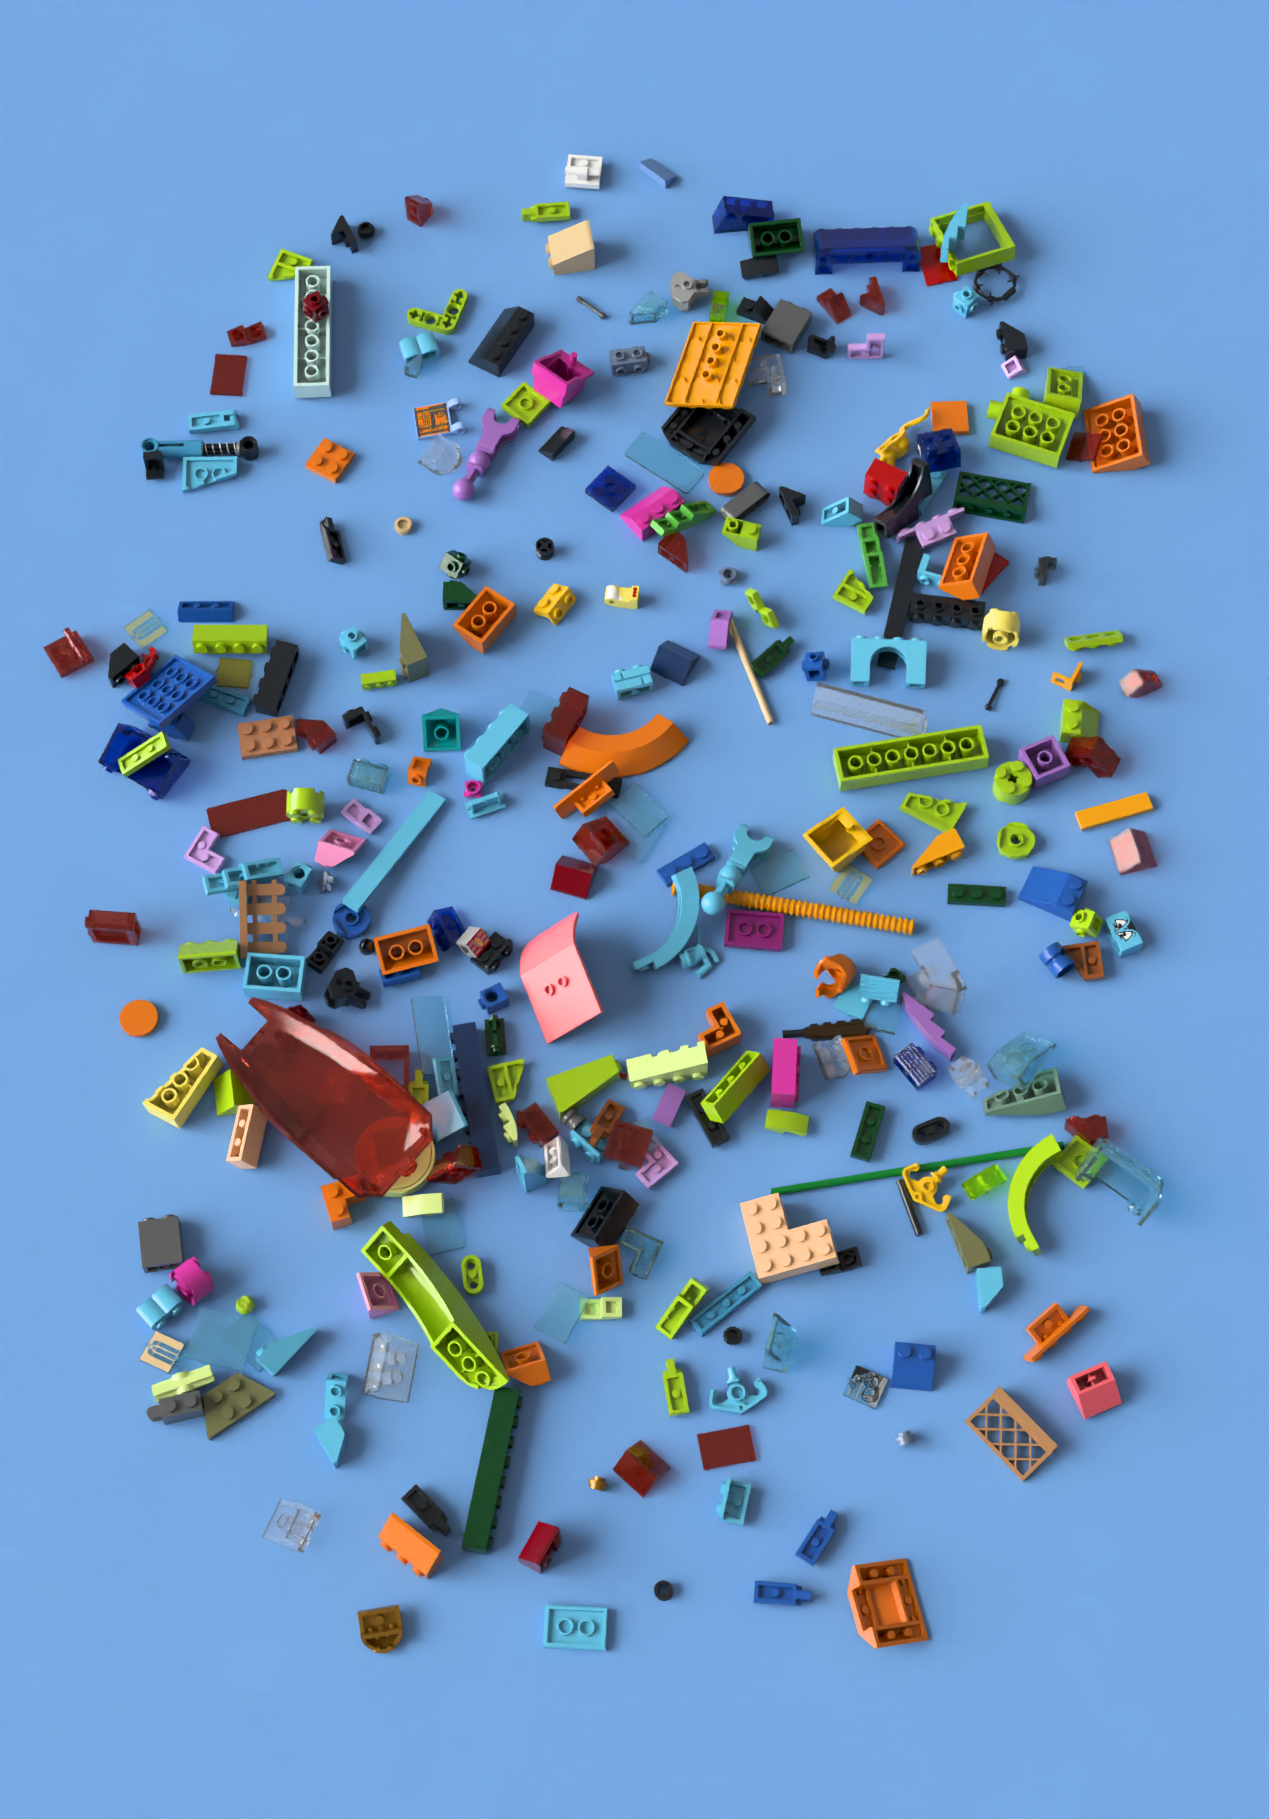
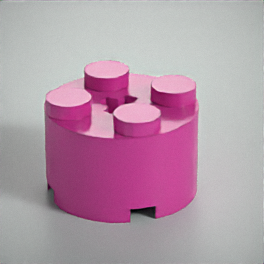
M195 1257L187 1259L169 1274L171 1282H177L175 1287L188 1303L192 1302L193 1306L214 1290L212 1276L209 1272L202 1271L201 1265Z

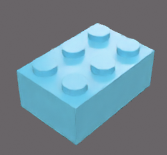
M247 952L242 987L245 997L303 1001L308 966L305 956Z

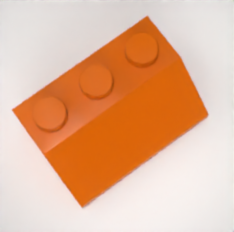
M485 586L455 621L453 628L469 646L484 654L517 615L516 605L488 586Z
M430 924L373 938L383 976L439 962Z
M392 1512L378 1536L381 1541V1547L388 1552L391 1550L397 1554L396 1558L404 1565L407 1563L413 1567L412 1571L418 1577L422 1578L424 1576L429 1579L444 1560L441 1550Z

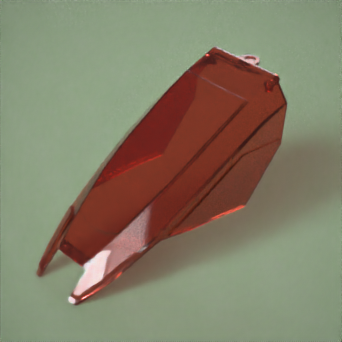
M254 997L249 1000L248 1004L260 1013L267 1022L242 1050L222 1033L216 1037L229 1066L259 1105V1109L265 1117L334 1180L337 1179L357 1198L383 1197L401 1175L403 1177L412 1175L417 1168L416 1158L434 1139L432 1114L411 1095V1092L360 1048L342 1036L321 1028L284 1007Z

